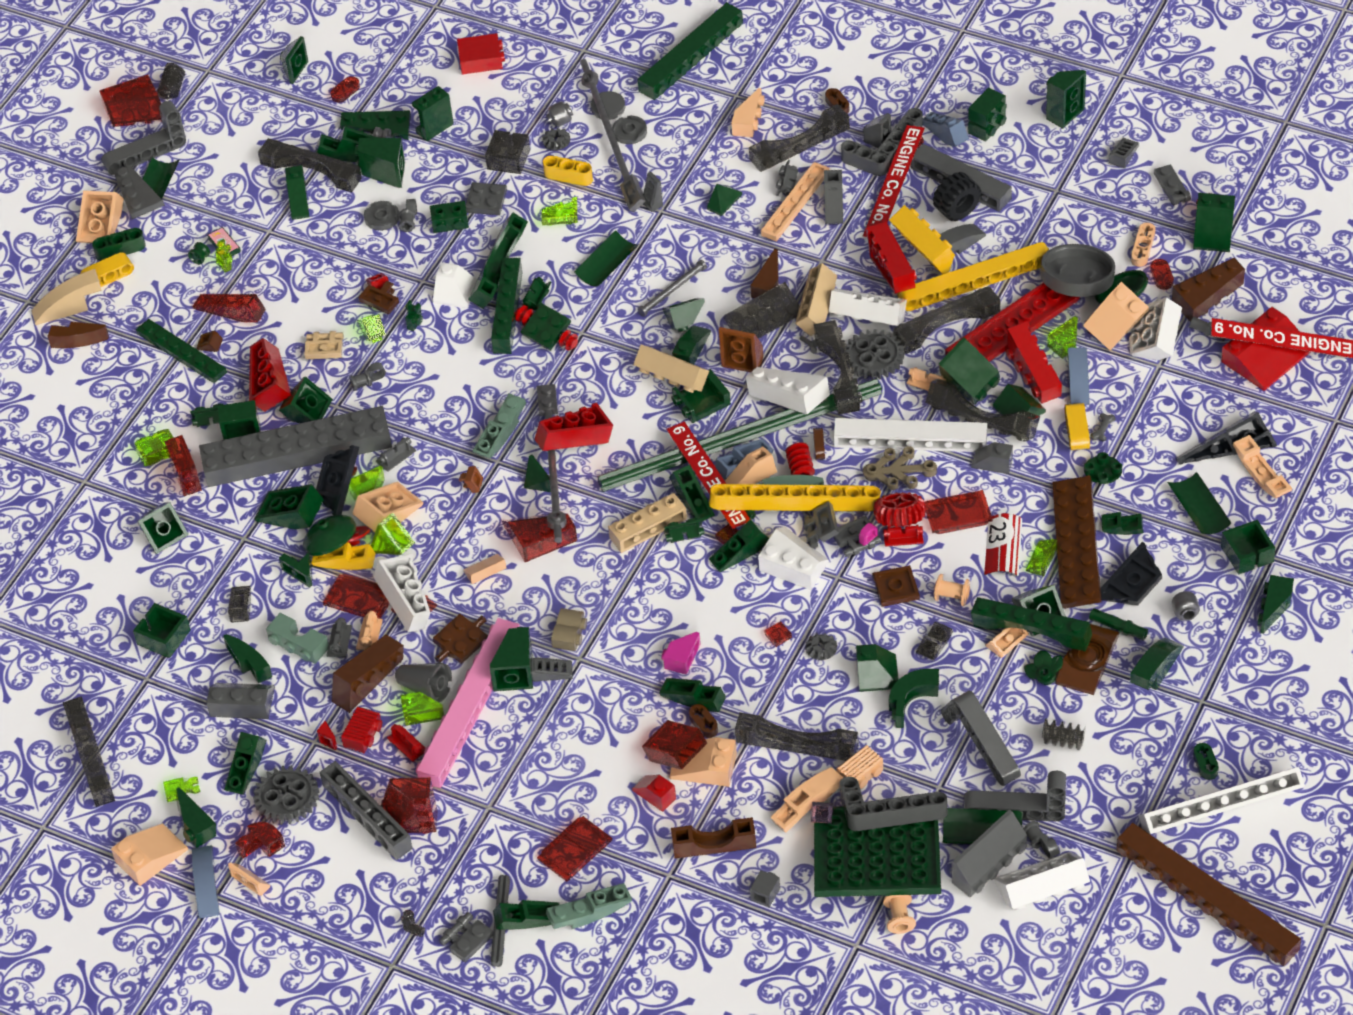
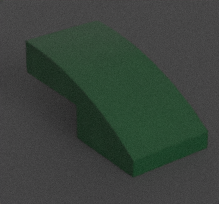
M1121 512L1101 515L1102 531L1104 533L1119 535L1144 533L1141 513L1122 516Z

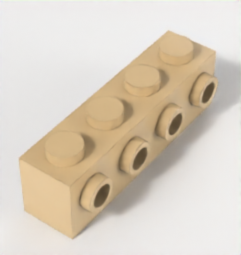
M823 263L809 270L795 322L797 326L810 336L824 329L826 317L829 313L831 291L836 286L837 275Z
M642 344L633 364L639 367V371L649 375L652 372L654 373L653 377L663 381L665 378L669 379V384L677 387L681 384L684 386V390L694 393V390L702 392L709 370Z
M672 493L608 526L609 538L618 550L623 553L664 532V527L671 522H678L679 524L687 520L686 507L675 493Z

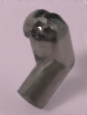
M405 910L401 917L403 929L408 933L423 937L425 928L415 923L413 911Z

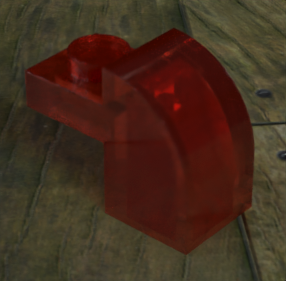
M255 822L248 825L249 833L235 842L238 854L242 859L258 848L268 857H271L285 847L283 835L276 827L267 822Z

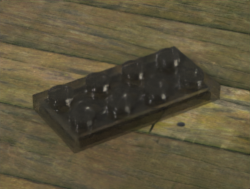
M786 282L727 313L723 318L730 329L756 334L758 339L796 319L800 306Z

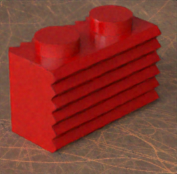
M357 706L345 731L341 735L343 747L362 752L363 754L368 747H372L376 731L379 732L383 724L380 713Z

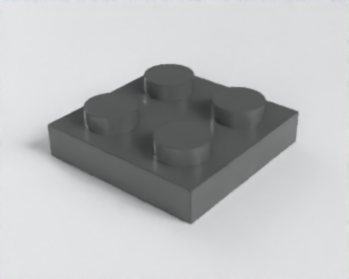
M472 182L466 202L467 213L500 215L507 193V185Z

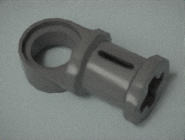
M416 199L406 200V208L399 212L401 219L399 228L404 232H411L415 229L413 219L417 215Z
M376 362L371 364L364 373L355 376L350 375L349 379L353 390L356 391L358 388L366 385L371 386L372 382L382 379L386 371L381 363Z
M1032 821L1025 825L1023 829L1030 839L1033 848L1038 849L1041 847L1048 858L1060 854L1055 840L1042 833L1037 821Z

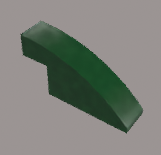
M344 126L338 139L321 134L316 145L315 155L331 160L357 162L359 156L355 154V146L359 144V138L378 137Z
M1162 638L1154 643L1131 671L1130 682L1147 690L1149 688L1157 690L1184 648V645L1168 638Z

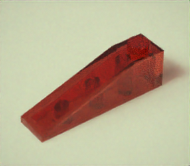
M200 294L192 306L193 309L240 322L258 323L266 311L256 294Z

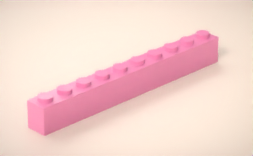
M498 618L495 624L491 625L487 639L483 640L479 654L475 655L471 669L467 670L463 684L459 685L455 699L451 700L449 710L446 715H443L438 731L434 732L430 746L426 747L422 761H419L416 766L419 782L441 789L493 691L490 663L508 629L520 627V624Z

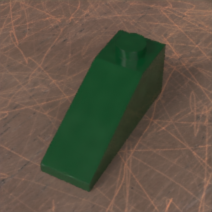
M303 166L286 167L285 174L292 220L309 218Z
M698 326L691 327L678 340L672 356L695 364L711 330Z
M687 465L674 471L669 478L692 517L697 518V520L702 519V522L714 517L715 514L691 466Z
M180 787L176 788V801L184 838L197 848L216 837V823Z

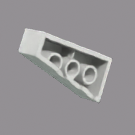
M835 288L831 291L829 312L834 313V316L845 317L846 315L856 320L866 319L870 322H881L898 326L904 322L907 299Z
M762 367L755 368L746 376L749 395L804 414H808L830 395L827 376Z
M412 554L379 560L373 575L407 632L425 629L430 616L425 594L421 590L422 584L417 577L418 571L413 564L414 558Z

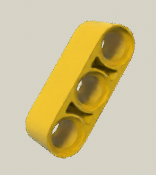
M547 156L543 159L544 175L548 179L582 186L590 185L593 182L592 167L587 162L557 156Z
M118 253L84 268L80 274L95 269L100 286L103 287L130 275L134 270V266L125 253Z
M1084 403L1065 404V420L1070 450L1090 449Z

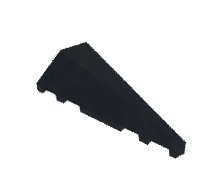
M1254 411L1175 459L1181 465L1210 458L1235 455L1237 452L1233 442L1248 435L1252 437L1260 449L1273 448L1277 444L1271 432L1266 428L1259 412Z

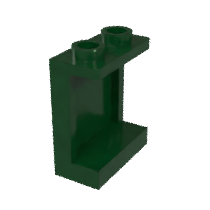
M435 87L412 102V106L418 111L420 125L415 130L425 141H429L454 124L450 96L441 87Z
M709 369L702 392L694 390V393L686 390L679 391L676 387L672 388L673 396H671L674 405L679 406L683 416L688 418L691 423H695L731 405L730 392L711 369Z

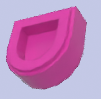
M872 523L866 524L859 534V543L866 546L877 537V527Z

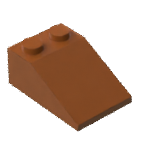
M719 327L722 367L745 372H752L755 368L760 367L763 360V345L756 334Z

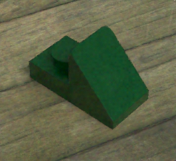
M285 553L279 557L281 569L309 588L312 586V564L309 553L299 562L296 558L289 557Z

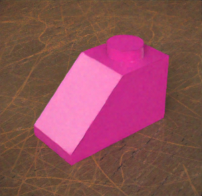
M699 632L691 633L669 643L668 648L663 650L661 657L664 661V669L687 675L701 645Z

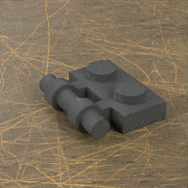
M829 501L814 509L813 517L810 515L804 517V529L807 531L806 538L811 548L815 549L818 547L817 542L819 539L825 542L839 534L834 508Z
M866 516L838 527L839 534L833 538L840 548L848 545L849 548L843 550L845 557L856 556L860 554V551L867 548L870 550L876 544L881 543L879 536L875 537L866 546L855 543L859 541V534L862 528L870 523Z
M469 912L464 916H460L456 920V924L450 929H446L443 932V936L439 939L443 946L450 941L452 943L449 947L450 952L465 963L493 936V930L481 921L477 920L471 925L469 922L473 919V915ZM461 929L465 931L460 937L456 936Z

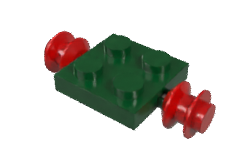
M543 303L539 305L535 312L533 309L528 310L526 305L516 310V321H522L524 325L521 334L549 351L552 350L558 340L559 346H565L566 350H571L577 346L578 336L575 333L571 335V331L566 330L571 320Z

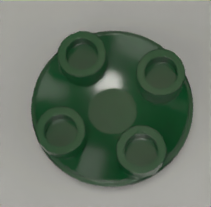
M1100 452L1096 457L1089 459L1084 464L1085 476L1090 475L1092 482L1112 483L1121 476L1122 464L1107 453Z

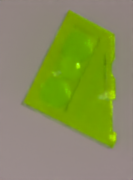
M577 197L571 198L572 202L563 205L560 202L554 206L541 209L542 226L578 223Z

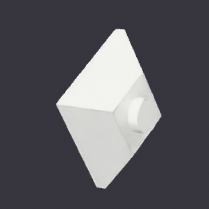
M441 262L435 279L433 303L468 308L471 302L468 298L477 279L459 265Z

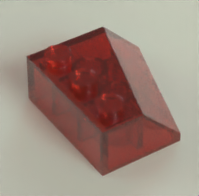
M148 74L99 90L103 107L113 127L134 125L136 122L144 121L145 124H149L154 120H161L159 112L161 102Z
M565 513L567 524L561 529L562 542L560 543L554 541V530L548 527V514L502 520L503 526L524 562L577 542L576 527L568 513Z
M431 777L390 778L385 790L384 799L381 801V807L407 833L428 834L437 832L438 811Z

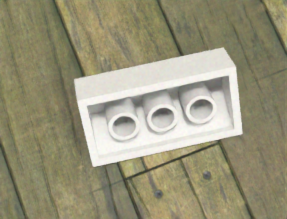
M1067 852L996 877L994 881L1006 905L1012 909L1020 910L1027 907L1026 904L1043 902L1048 896L1063 895L1065 890L1071 888L1074 890L1080 889L1085 886V883L1090 882L1084 859L1072 852Z

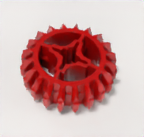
M896 492L895 494L889 493L887 496L883 495L882 498H878L874 502L873 511L877 523L897 528L899 526H911V524H917V522L922 521L925 517L926 506L924 499L917 494Z

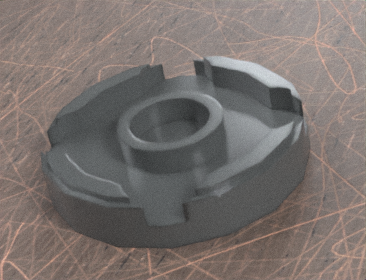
M612 91L599 93L609 120L615 119L619 114L622 115L626 106L621 94ZM592 99L591 111L593 115L595 114L597 118L601 119L595 101Z
M630 115L624 119L621 117L614 122L612 127L616 140L622 144H636L647 135V125L638 116Z
M389 201L374 202L371 204V207L365 209L364 220L371 229L387 230L398 223L399 210L396 205H392V202Z

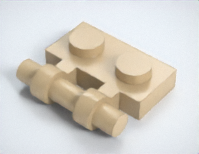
M330 331V333L313 332V334H306L305 359L342 358L343 332L336 333V331Z

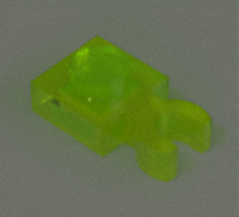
M222 239L217 241L216 264L226 273L232 270L233 259L229 253L231 250L230 244L225 245V240Z
M183 777L163 782L167 802L176 801V788L178 787L186 794L189 792L192 794L201 792L199 785L193 786L199 783L198 777H191L185 782Z

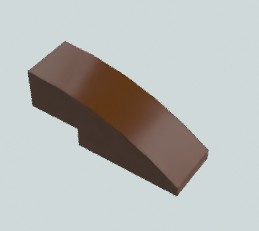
M72 321L69 327L51 325L48 333L51 348L61 349L88 346L108 340L109 338L107 327L104 324Z

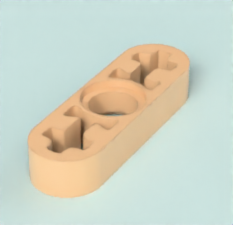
M1143 223L1139 227L1131 254V262L1134 266L1142 267L1148 262L1156 230L1155 226L1151 223ZM1140 243H1147L1148 246L1142 247V246H1140L1139 244H1140Z

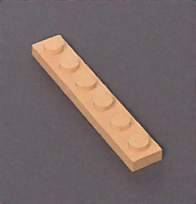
M813 162L762 228L761 236L777 242L824 181V170H830V168Z

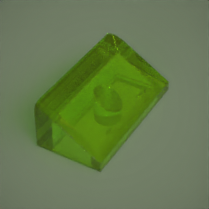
M1057 539L1038 541L1027 565V572L1045 576L1057 549Z

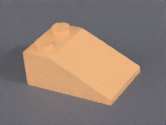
M83 191L76 242L93 243L99 237L114 234L122 214L124 198L117 192Z
M1121 282L1090 316L1083 327L1111 351L1149 311V307Z
M397 481L358 495L352 514L379 535L395 528L423 505V501Z
M714 737L677 744L669 778L729 787L737 756L736 740Z
M163 823L129 835L111 848L115 862L139 886L188 850V847Z

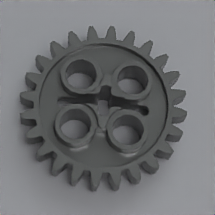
M867 329V334L860 331L859 337L853 335V340L849 339L848 344H845L844 362L847 363V368H851V373L857 371V377L863 374L864 379L868 376H871V380L875 376L881 379V375L888 377L889 372L895 374V369L899 370L900 364H903L904 347L901 346V340L897 341V336L891 337V332L885 335L884 330L877 333V330L874 329L873 333H871Z
M292 765L289 766L288 770H285L284 766L281 767V771L274 768L273 774L267 771V778L260 777L261 783H256L257 789L253 790L255 795L253 800L260 816L264 815L266 821L271 818L273 824L280 820L281 825H283L285 820L291 824L292 819L299 822L300 816L307 818L306 812L312 813V807H317L316 801L319 800L318 793H320L317 780H314L313 774L308 775L306 769L301 772L299 766L293 770Z

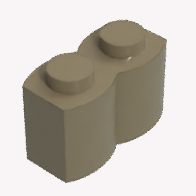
M560 609L551 637L552 648L576 651L577 646H580L582 643V630H585L587 627V618H585L583 611Z

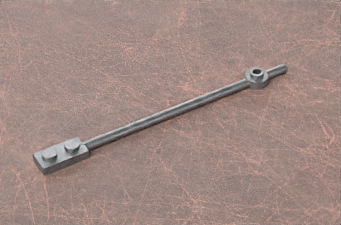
M582 59L580 61L584 72L581 80L582 85L590 88L624 182L620 185L628 209L635 212L646 200L637 177L633 174L629 175L596 87L598 74L590 70L586 59Z
M556 385L537 386L539 416H545V419H548L552 415L558 414ZM549 450L548 463L552 512L547 516V524L549 528L554 530V541L560 543L562 542L561 529L566 526L567 520L565 513L560 511L555 450Z

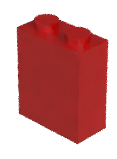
M498 33L457 39L462 75L503 69L502 62H505L504 51L500 52V50H503L502 40H498Z

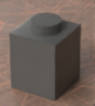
M760 870L750 888L751 901L770 908L780 890V877L772 872Z

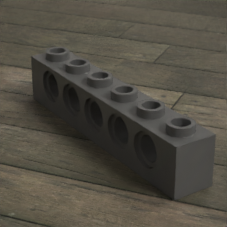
M336 761L320 771L322 785L396 860L413 849L410 835Z

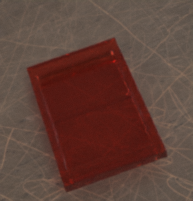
M983 490L924 501L932 533L954 532L984 526L988 522L993 521Z
M339 574L323 601L325 606L365 617L369 611H374L378 619L382 618L390 604L377 583L348 574Z
M582 816L577 818L541 851L537 859L568 882L613 839Z

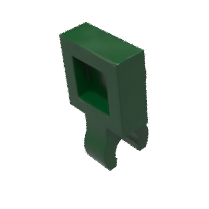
M409 300L405 306L408 312L405 320L407 330L414 332L417 326L421 325L423 316L420 303L413 305L412 301Z

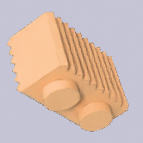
M865 745L836 769L842 777L856 778L860 789L867 785L868 780L878 777L882 773L883 759L868 745Z

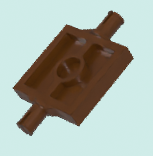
M461 614L456 616L433 637V642L442 650L434 657L435 660L441 663L449 656L461 664L481 647L483 640L488 637L480 629L487 622L486 618L481 615L475 622H472Z

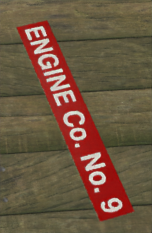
M906 126L866 227L883 222L888 223L924 132V127ZM866 229L864 231L863 237H867Z
M1212 318L1211 336L1353 358V340Z
M685 421L666 429L709 494L713 485L726 484ZM720 510L732 529L746 524L750 520L745 510Z

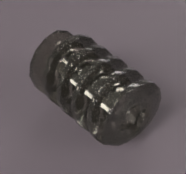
M167 63L165 65L157 89V94L160 98L173 99L178 97L185 76L183 68L175 63Z
M1045 718L1042 731L1044 744L1047 745L1051 740L1052 745L1056 746L1059 741L1061 747L1068 743V748L1072 749L1074 744H1076V749L1080 750L1084 743L1086 726L1083 731L1080 729V724H1077L1076 728L1073 729L1072 723H1069L1067 728H1065L1064 721H1061L1060 725L1056 726V720H1053L1051 725H1049L1048 718Z

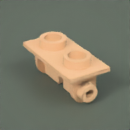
M917 367L910 368L909 375L911 376L907 381L908 385L941 395L948 384L942 375L926 374V371L920 370Z
M369 611L363 618L356 650H365L379 638L383 619H378L374 611Z

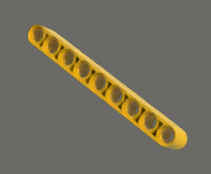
M1039 242L916 283V288L899 292L897 296L901 299H907L906 311H913L1041 268L1042 258L1049 251V248L1044 242Z
M715 484L710 489L709 505L715 510L813 511L829 501L833 505L834 511H873L874 502L880 498L881 491L876 486Z

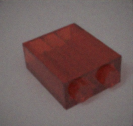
M183 435L164 441L171 467L183 496L202 491L196 466Z
M667 720L642 745V748L649 761L682 770L707 744V741L699 728Z

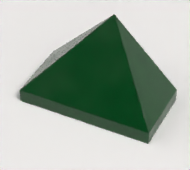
M716 184L707 205V210L722 216L742 196V192L728 185Z
M530 455L524 488L551 492L549 475L535 457Z

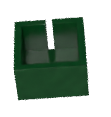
M988 87L968 108V120H970L968 122L969 134L985 142L991 136H994L996 130L1003 126L1007 119L1006 95Z
M255 400L218 406L219 424L223 440L261 432Z
M1258 520L1222 532L1221 548L1238 575L1255 569V565L1259 568L1274 562L1275 546Z
M154 603L145 614L146 619L142 618L133 630L137 645L170 658L191 629L187 616Z

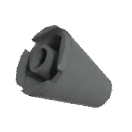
M444 663L401 665L396 670L395 678L398 684L432 702H442L450 691L448 682L452 681V672L450 667Z

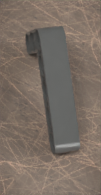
M164 101L159 106L163 130L116 148L102 156L101 161L109 174L114 175L113 171L127 165L135 167L185 145L186 136L181 115L173 102Z
M919 108L909 109L877 150L851 140L844 141L841 144L842 162L876 176L886 175L906 126L923 127L922 111Z
M968 690L952 699L941 709V714L949 725L961 720L1001 786H1005L1021 776L1018 765L972 691Z
M1058 770L1048 773L1047 794L967 791L964 794L963 809L1008 811L1010 809L1023 812L1022 820L1061 821L1065 818L1066 774Z
M844 777L840 781L841 803L847 825L853 831L940 820L948 815L947 795L943 792H931L864 802L856 778Z

